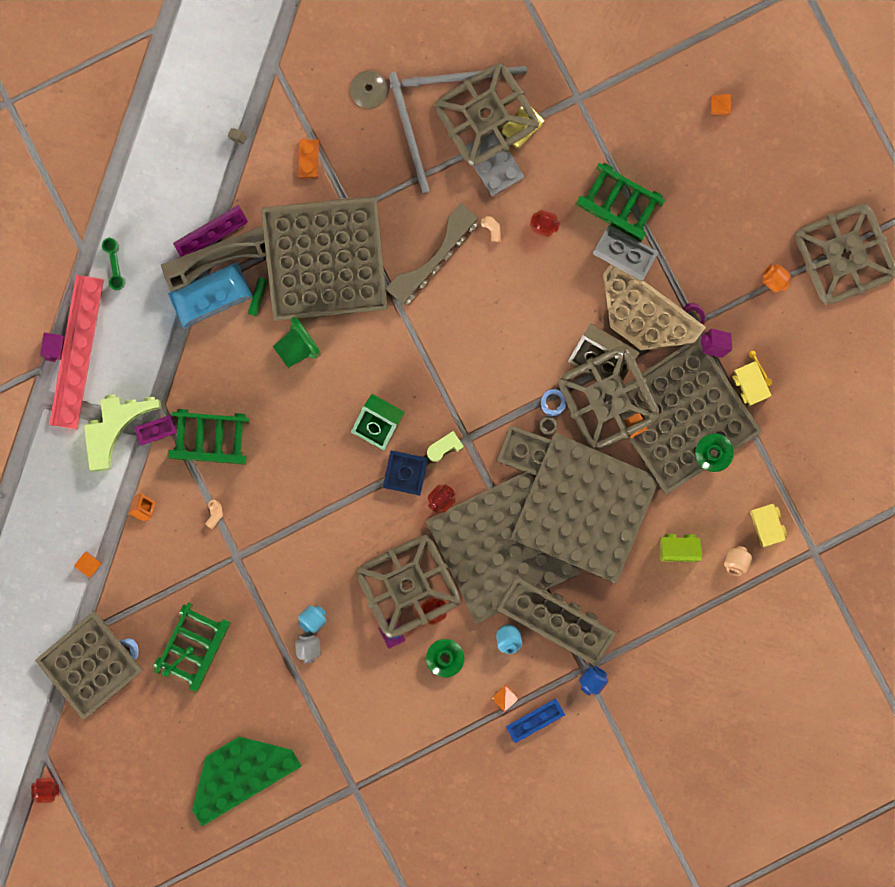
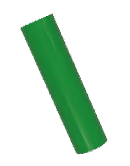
M258 277L248 310L249 315L257 316L267 279Z

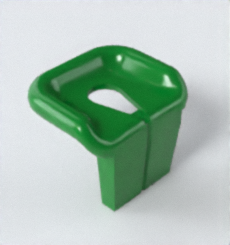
M297 317L291 318L290 332L273 346L288 369L308 357L316 359L321 356L319 347Z

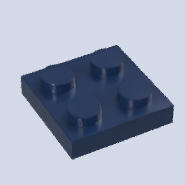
M391 450L383 488L420 496L428 458Z

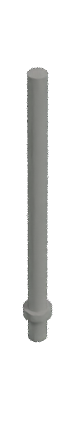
M526 66L507 68L512 75L527 73ZM482 71L420 78L413 76L411 79H402L403 87L414 86L416 88L418 85L462 81L467 78L469 80Z
M396 72L389 73L390 88L394 91L422 194L430 192L400 88L402 85L398 81Z

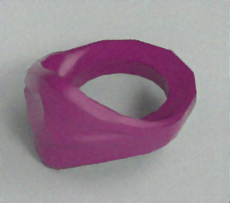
M688 303L682 308L685 312L696 311L701 317L700 323L705 324V313L698 304Z

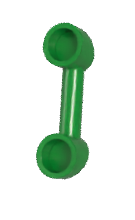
M106 238L102 242V249L109 253L113 276L109 279V286L113 290L119 291L126 284L125 279L121 277L117 258L119 244L113 238Z

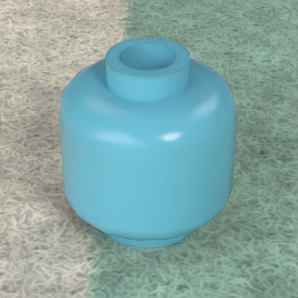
M309 605L299 614L298 625L307 634L310 632L315 634L326 624V618L324 617L326 612L319 605L317 607Z
M507 624L497 631V645L501 652L513 654L521 648V632L517 627Z

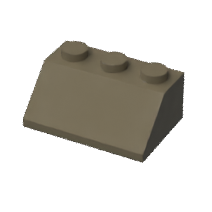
M590 323L568 362L578 367L586 363L588 359H594L616 347H622V345L628 347L635 360L640 352ZM619 355L597 365L604 379L613 375ZM626 358L620 373L622 381L630 370ZM591 369L585 371L595 377Z

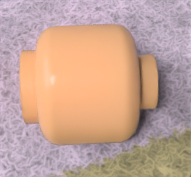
M737 546L728 551L724 562L728 573L741 576L748 572L752 556L745 547Z

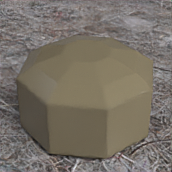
M231 128L228 133V138L238 144H244L247 139L246 134L239 129Z
M544 417L540 421L539 430L544 435H552L557 431L558 422L553 417Z

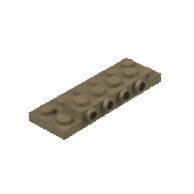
M516 575L497 606V610L597 666L615 637L616 632L599 623L594 613L590 611L584 613L580 610L581 607L574 602L568 604L563 601L565 598L556 592L554 594L547 592L548 588L543 584H531Z

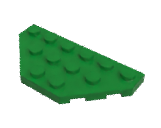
M239 736L205 757L192 811L200 825L204 826L302 767L292 749Z

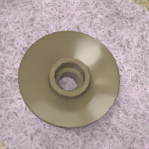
M361 72L351 82V97L357 105L363 108H375L381 105L387 97V82L377 72ZM371 85L373 88L371 91H367L365 87Z

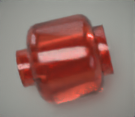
M539 210L537 213H534L530 221V227H532L533 232L546 237H550L554 232H557L560 222L557 221V215L545 210Z
M446 484L437 485L428 494V506L436 513L438 511L442 513L447 512L456 501L455 491Z
M432 597L420 606L424 614H427L446 603L444 600ZM447 612L428 621V624L435 625L446 619Z
M37 778L34 783H31V798H35L37 803H53L55 796H59V784H55L53 778Z

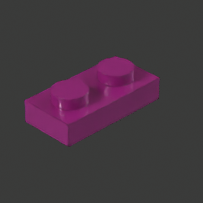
M171 415L134 427L140 446L177 434Z

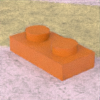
M300 139L299 178H318L319 140Z

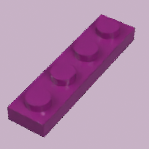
M237 205L173 242V245L180 257L209 246L248 223V220L240 206Z

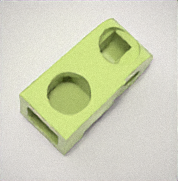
M454 431L432 444L427 450V456L430 461L438 462L443 458L444 454L455 448L459 452L464 446Z

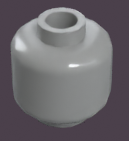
M311 633L301 634L295 641L296 657L303 660L304 663L315 662V659L321 655L319 638Z

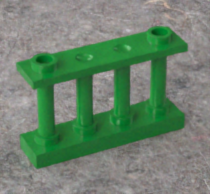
M598 163L596 170L600 171V174L588 195L584 197L579 196L576 206L642 242L646 235L643 227L656 204L663 206L665 202L663 195L656 191L650 192L618 174L607 163ZM609 176L617 182L604 205L598 206L594 203L593 199L606 177ZM623 185L632 189L633 193L621 214L616 216L611 213L610 208ZM641 194L650 201L637 224L632 225L627 222V217Z
M177 409V412H172V416L178 418L176 447H174V450H169V459L246 465L247 457L243 456V452H241L243 423H250V419L246 417V414L234 413V416L188 413L189 410ZM186 418L197 419L196 442L193 452L185 451L184 448ZM205 420L216 421L215 445L212 453H204L203 449ZM224 421L236 422L234 448L231 451V455L223 454L224 451H222Z
M188 602L187 605L183 604L179 612L181 618L162 657L156 659L153 667L156 668L154 672L160 674L162 669H168L171 666L166 663L170 652L179 656L186 652V650L174 645L179 634L205 646V649L208 650L205 657H199L195 654H188L185 659L197 664V667H199L196 674L193 673L191 675L177 667L170 671L171 674L188 681V684L191 685L190 690L198 692L231 622L222 619V622H215L191 610L193 604ZM189 617L214 629V632H216L214 638L208 640L183 628L182 626L186 618Z

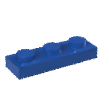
M555 698L505 727L514 743H517L565 716V713Z

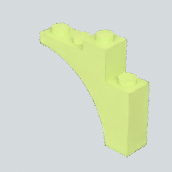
M113 394L106 395L105 399L100 400L103 422L100 423V420L88 421L89 424L84 425L89 469L91 472L111 470L112 452L122 431L139 416L161 409L159 399L155 400V397H147L142 402H136V399L126 400L125 404H122L121 398Z

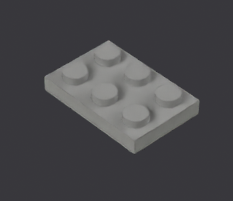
M495 132L482 138L478 156L501 143ZM475 141L466 145L470 155ZM505 149L483 163L474 166L491 197L525 178L510 151H505Z
M608 225L592 254L643 281L659 252Z

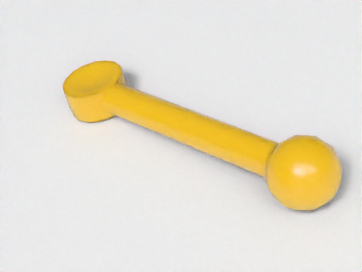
M753 350L749 351V357L753 358L754 362H757L767 386H770L772 380L766 376L756 358V352Z

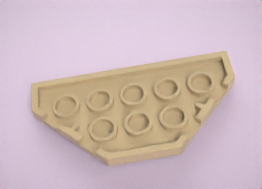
M612 264L604 272L603 278L610 328L639 350L645 351L693 344L705 331L706 327L645 281L639 280Z

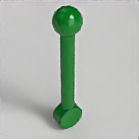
M187 647L186 652L168 669L162 671V675L165 677L169 676L170 671L188 654L194 652L193 647Z

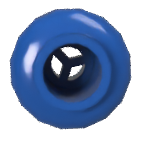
M598 666L588 667L579 679V683L582 686L581 690L587 695H591V693L594 695L600 694L608 683L607 673Z

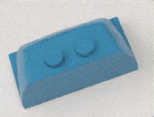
M238 262L168 293L184 329L253 297Z

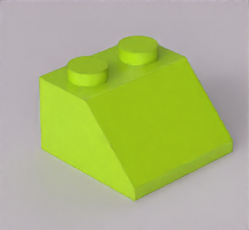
M665 534V537L660 538V561H702L701 539L696 538L695 534H684V538H676V534Z

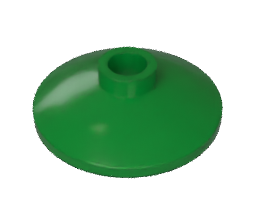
M709 434L698 442L695 456L703 469L710 472H720L731 464L734 457V449L732 443L725 436ZM712 450L717 451L716 457L711 456L710 452Z
M450 639L437 640L429 647L426 654V663L429 670L436 676L443 678L456 675L462 669L465 659L461 646ZM442 655H447L449 660L443 662L441 660Z

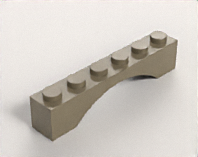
M460 203L448 217L446 237L436 255L420 268L408 273L398 274L386 288V292L402 306L406 303L410 304L416 297L414 295L418 289L422 290L428 284V277L431 274L434 276L441 267L439 265L443 260L448 261L453 255L452 250L454 247H460L466 240L464 236L468 231L472 233L478 226L476 223L478 217Z
M263 226L161 264L170 291L172 292L189 285L200 274L220 263L238 258H261L266 256Z

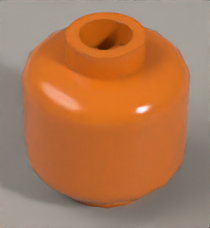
M779 264L769 265L762 273L763 283L773 292L785 291L791 284L789 282L790 273Z

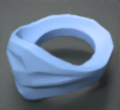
M557 389L546 391L541 399V408L548 417L559 415L566 406L562 392ZM551 394L560 397L561 404L557 410L548 409L546 404V398Z
M131 638L121 640L120 642L123 646L130 648L131 656L136 661L139 654L137 643Z

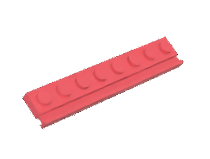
M76 275L49 425L78 430L104 279Z

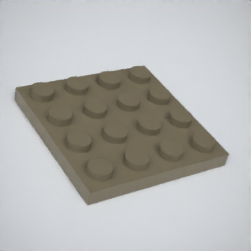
M96 611L90 613L35 660L83 720L88 718L144 671Z

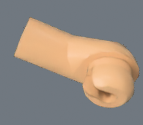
M211 500L208 503L211 517L205 524L211 529L216 526L223 516L222 506L216 500Z

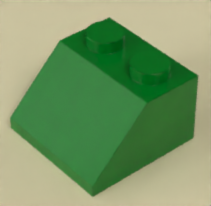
M371 394L364 404L351 432L376 447L385 450L405 412Z

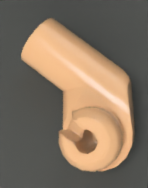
M490 216L482 218L480 224L491 231L492 242H500V224Z

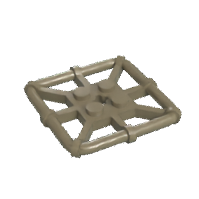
M499 62L469 80L468 78L463 80L464 83L442 95L434 104L438 116L449 132V138L453 139L463 158L470 166L481 164L504 149L505 151L508 150L509 146L526 137L539 126L537 116L525 98V92L519 88L507 67ZM494 73L490 89L478 96L473 85ZM501 74H503L514 92L502 100L496 94ZM469 89L474 97L473 100L464 105L447 102ZM518 100L529 119L509 115L505 106ZM444 109L463 112L468 121L454 128ZM484 110L487 112L491 111L489 117H481L484 114ZM508 122L527 125L526 128L504 140L498 130ZM470 127L476 133L471 155L459 136ZM495 132L501 143L478 156L482 138Z
M866 203L853 206L836 214H828L826 218L803 226L799 231L796 230L795 232L796 242L806 265V272H809L823 304H834L858 294L863 295L865 291L888 283L895 278V262L886 243L887 238L883 235L873 210ZM861 212L854 230L841 235L836 221ZM865 215H867L877 239L863 245L858 231ZM830 224L836 238L823 242L806 233ZM804 240L822 247L826 260L813 264ZM879 244L889 269L871 262L866 249ZM844 249L850 251V259L842 258L841 254ZM829 264L834 277L826 294L816 269ZM869 267L885 274V276L862 284L856 271ZM851 273L856 287L832 296L838 279Z
M622 345V347H616L594 359L590 358L586 363L566 372L558 379L562 395L572 413L571 418L575 419L585 442L592 449H602L623 438L627 439L631 437V434L652 425L660 418L658 406L646 384L648 381L646 377L643 378L632 353L626 346ZM619 355L613 375L604 379L597 365ZM625 358L637 381L625 387L620 377ZM591 369L597 383L587 387L569 379ZM567 386L585 392L591 405L578 410ZM639 386L650 410L634 404L628 391ZM607 393L608 395H613L612 403L605 400ZM592 409L599 420L593 439L581 416ZM631 409L647 415L648 418L627 427L621 414ZM615 417L620 427V432L600 441L605 422Z
M428 535L416 537L394 549L390 548L388 552L364 563L356 570L358 581L368 600V607L372 608L382 631L388 638L400 636L422 624L426 625L428 621L454 609L461 602L458 590L448 572L449 568L447 564H444L434 542ZM419 545L414 561L401 567L396 556ZM428 547L437 567L423 574L419 564L425 548ZM391 558L397 568L386 575L369 570ZM441 574L451 595L431 590L427 580ZM365 576L385 582L389 591L375 598ZM407 581L409 584L413 583L409 590L403 589ZM430 596L449 602L427 614H424L419 604L420 601ZM392 598L396 609L388 626L379 604ZM415 605L420 617L396 628L402 610Z

